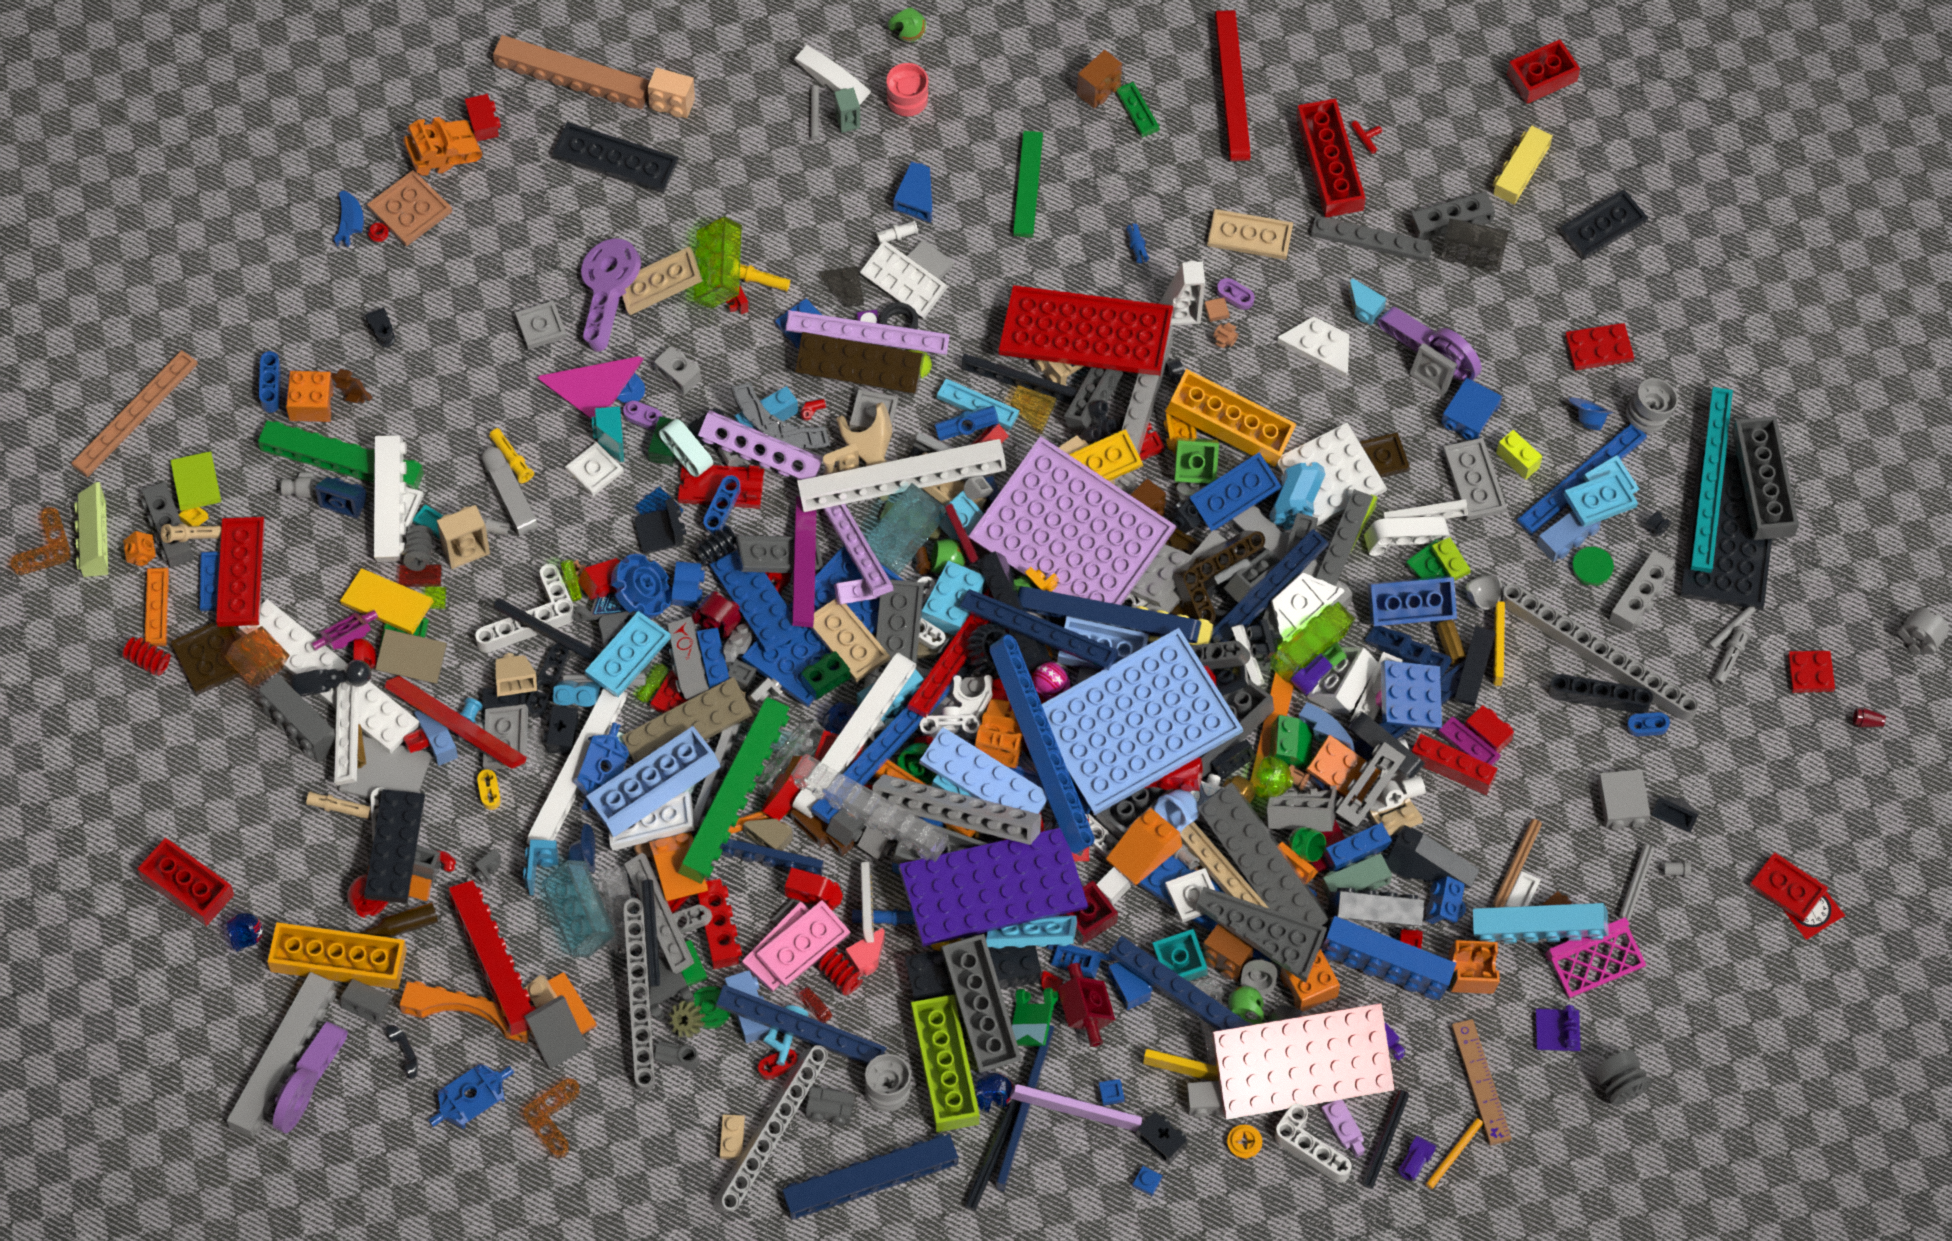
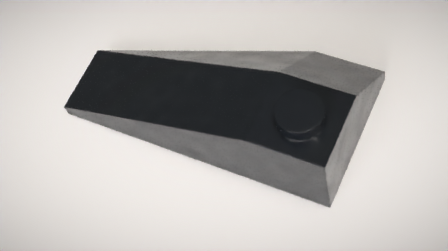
M1404 825L1386 863L1392 874L1403 879L1411 880L1413 878L1431 883V881L1435 882L1448 876L1464 883V888L1471 889L1480 872L1478 868L1435 840L1407 825Z

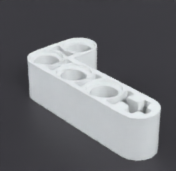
M1444 517L1379 519L1364 534L1368 552L1371 556L1385 553L1391 545L1431 544L1436 539L1442 541L1450 537Z
M1302 1104L1292 1105L1277 1125L1275 1132L1276 1142L1332 1180L1340 1183L1345 1182L1351 1172L1350 1160L1303 1130L1307 1121L1308 1110ZM1300 1114L1303 1118L1296 1120L1292 1115ZM1288 1131L1291 1135L1284 1137L1280 1132ZM1302 1142L1307 1143L1309 1148L1303 1149L1298 1144ZM1323 1154L1328 1159L1325 1161H1321L1317 1158V1156Z

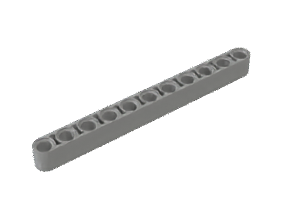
M1509 584L1504 588L1501 602H1505L1506 609L1622 683L1649 689L1653 694L1652 702L1683 721L1694 719L1699 706L1698 700L1694 696L1520 586ZM1508 595H1513L1516 598H1509ZM1525 606H1530V607H1532L1533 609H1532V610H1529V609L1525 608ZM1543 617H1548L1550 620L1546 621ZM1561 628H1565V629H1567L1568 631H1567V632H1563V631H1561L1560 629H1561ZM1578 639H1582L1586 643H1581L1578 641ZM1596 650L1602 651L1603 654H1598V653H1596L1595 651H1596ZM1613 662H1619L1621 665H1615ZM1630 673H1636L1639 676L1634 677ZM1648 684H1653L1656 688H1652ZM1666 695H1670L1674 697V699H1669L1666 697ZM1684 707H1690L1692 710H1686Z

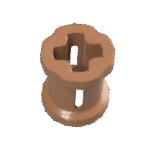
M1291 764L1283 781L1286 783L1290 782L1298 786L1300 790H1304L1311 774H1305L1295 769V766Z

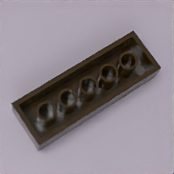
M802 332L795 372L918 394L925 354Z

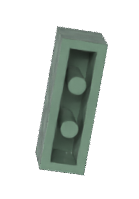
M1381 853L1376 856L1369 855L1362 862L1357 864L1350 863L1343 870L1327 873L1323 878L1322 888L1328 899L1330 892L1337 891V888H1354L1355 893H1358V890L1374 891L1390 884L1392 873Z

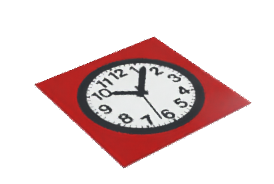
M1828 892L1825 893L1804 922L1782 908L1806 940L1846 916Z

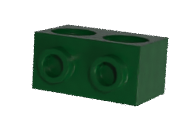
M836 651L831 654H825L819 662L814 665H808L801 673V683L816 701L850 679V668ZM830 667H837L838 669H836V670H830L829 668H830ZM813 678L821 679L817 682L812 681Z

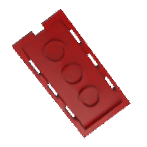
M682 465L681 481H684V485L679 486L678 503L711 505L722 480L726 476L732 475L738 478L741 486V492L734 507L761 509L764 469H761L759 466L750 465L749 468L712 465L701 475L694 477ZM729 483L727 484L726 489L729 491L735 490L737 485L735 483ZM721 501L717 504V506L728 505V503L725 501Z

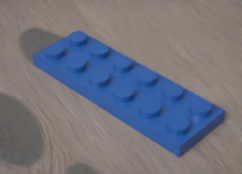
M738 550L710 564L711 569L732 601L739 605V612L766 653L803 633L801 626H792V613L765 572L741 571Z

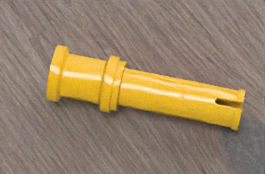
M733 260L728 275L730 278L734 276L743 279L746 283L753 281L788 292L791 282L790 279L759 271L753 265L739 264L736 260Z
M499 428L492 430L489 437L496 444L497 448L500 449L511 470L517 475L518 482L521 484L528 482L534 476V471L528 468L524 457L516 453Z

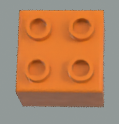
M290 371L286 404L289 421L331 422V397L334 390L331 372Z
M1454 941L1449 950V960L1456 963L1450 981L1451 992L1493 994L1500 983L1499 970H1496L1498 942Z
M1319 949L1306 983L1285 968H1281L1280 979L1285 987L1290 988L1294 997V1005L1302 1012L1338 997L1340 984L1321 949Z

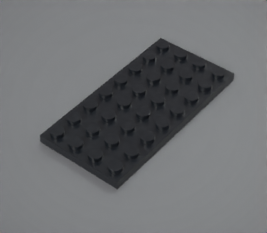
M1700 449L1680 597L1745 608L1755 607L1757 610H1763L1772 539L1754 540L1737 455L1726 453L1712 572L1691 570L1705 451Z

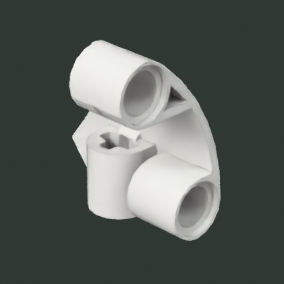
M1405 739L1399 741V742L1402 743L1405 747L1408 748V745H1407V742H1406ZM1391 763L1386 770L1382 769L1381 776L1389 772L1393 766ZM1397 769L1369 810L1376 812L1384 811L1401 805L1406 799L1426 794L1421 776L1408 778Z

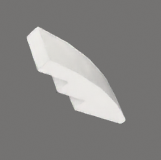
M808 45L794 59L823 86L827 84L834 92L843 88L854 87L859 105L871 93L867 87L846 70Z

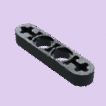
M558 643L551 647L536 680L537 691H532L528 698L526 706L528 707L529 716L533 718H539L545 714L554 694V686L559 682L569 660V650ZM563 651V655L559 656L558 663L555 662L557 659L556 653ZM548 668H556L558 670L557 674L554 676L547 675L546 671ZM542 685H547L550 688L549 692L545 694L540 693L538 689ZM537 698H539V699H540V702H539L540 708H537L536 711H534L533 708H532V706H536V704H537V702H538V699H537Z

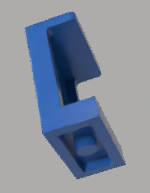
M1466 378L1443 413L1441 424L1448 430L1461 434L1467 440L1479 439L1480 433L1492 414L1499 409L1502 396Z

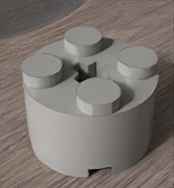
M1916 608L1898 631L1899 636L1909 645V650L1917 655L1919 653L1934 654L1949 632L1947 622L1939 614L1934 616L1929 613L1931 610L1928 608Z

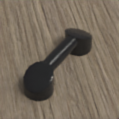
M395 1025L385 1027L391 1042L399 1041L409 1060L403 1064L410 1080L418 1076V1058L406 1034Z

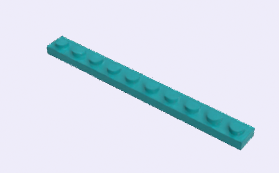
M1713 387L1711 392L1691 570L1711 573L1713 569L1733 396L1732 389Z

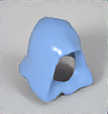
M1182 789L1174 790L1159 797L1154 806V811L1176 828L1180 834L1187 825L1194 822L1200 816L1196 799L1192 793Z

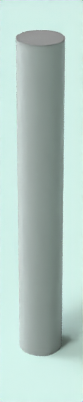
M817 85L811 86V139L813 140L819 139V86Z
M1747 607L1708 643V647L1711 650L1718 647L1734 632L1733 630L1736 626H1740L1756 611L1755 607Z

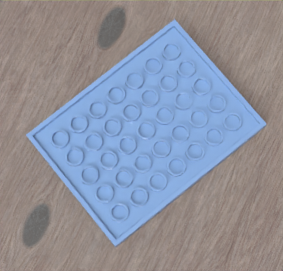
M1179 628L1118 661L1109 670H1102L1042 704L1068 772L1094 815L1243 732L1242 726Z

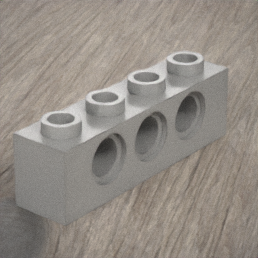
M1653 550L1613 609L1609 621L1629 633L1635 627L1639 628L1644 620L1642 616L1645 611L1650 612L1655 603L1653 601L1656 596L1660 597L1664 591V583L1666 581L1670 582L1673 578L1675 562ZM1651 575L1657 576L1658 579L1652 578ZM1640 591H1646L1648 594H1642ZM1630 606L1636 607L1637 610L1631 609Z

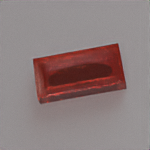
M400 565V585L405 587H441V565H426L421 571L410 570L405 565Z

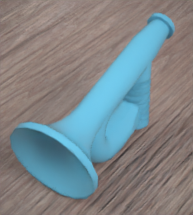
M787 1005L784 1007L804 1016H809L806 1010L798 1006ZM770 1028L763 1042H766V1044L779 1052L776 1063L784 1066L793 1036L785 1034L781 1043L775 1040L778 1031Z

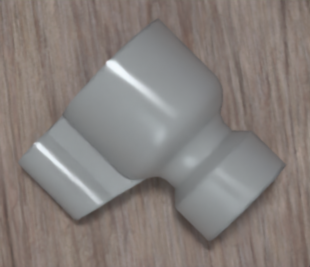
M300 472L299 477L295 481L282 479V495L290 496L293 493L298 498H312L314 472Z

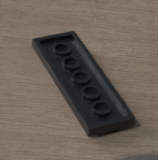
M570 122L566 123L552 153L555 159L661 193H665L679 162V158Z
M382 789L364 899L408 904L425 803L424 793Z

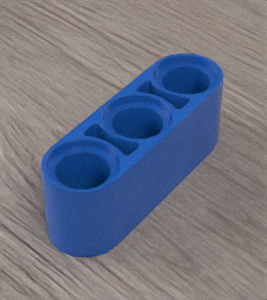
M268 351L263 353L260 358L259 398L262 409L267 413H273L280 406L281 366L278 355L275 352Z
M726 476L722 480L704 517V526L709 534L715 535V531L718 529L722 531V527L725 525L738 499L741 486L740 481L735 476ZM735 483L737 487L735 490L729 491L726 489L727 484ZM721 501L728 503L724 509H719L717 504ZM715 519L719 521L716 527L708 526L710 520Z

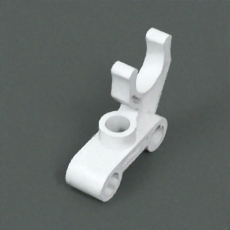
M990 675L984 677V691L979 696L972 698L965 696L961 692L962 679L960 676H955L953 678V695L962 706L959 708L944 707L942 708V716L924 717L920 721V729L923 736L928 735L934 740L942 727L949 731L964 730L965 735L969 739H976L979 726L982 725L980 717L993 696L992 677ZM975 724L976 729L970 730L969 726ZM929 725L935 726L931 728V731H926V729H929Z

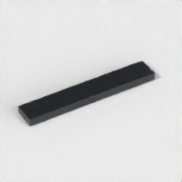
M965 353L962 357V370L1064 403L1071 404L1079 391L1078 389Z

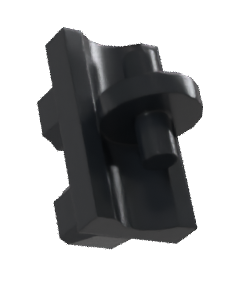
M1267 619L1260 620L1258 625L1249 626L1246 631L1249 640L1258 641V644L1252 646L1253 657L1263 658L1264 663L1270 662V657L1280 649L1279 644L1283 642L1282 635L1275 634L1274 630L1269 629Z

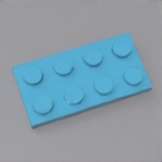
M638 611L585 670V675L618 698L671 639V634Z
M1076 916L1049 917L988 931L986 938L987 946L994 948H1003L1005 946L1022 948L1028 945L1044 947L1054 944L1060 946L1074 944L1077 918Z

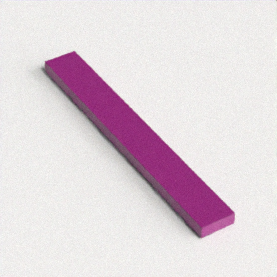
M796 496L792 626L813 628L816 510L804 512L800 496Z

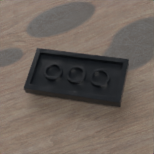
M1623 189L1561 226L1560 232L1585 260L1646 223L1648 216Z

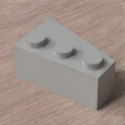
M1337 785L1330 786V790L1317 792V788L1310 789V793L1297 795V791L1270 795L1267 807L1268 828L1295 830L1296 828L1307 827L1320 832L1332 831L1337 811L1335 807L1337 804Z

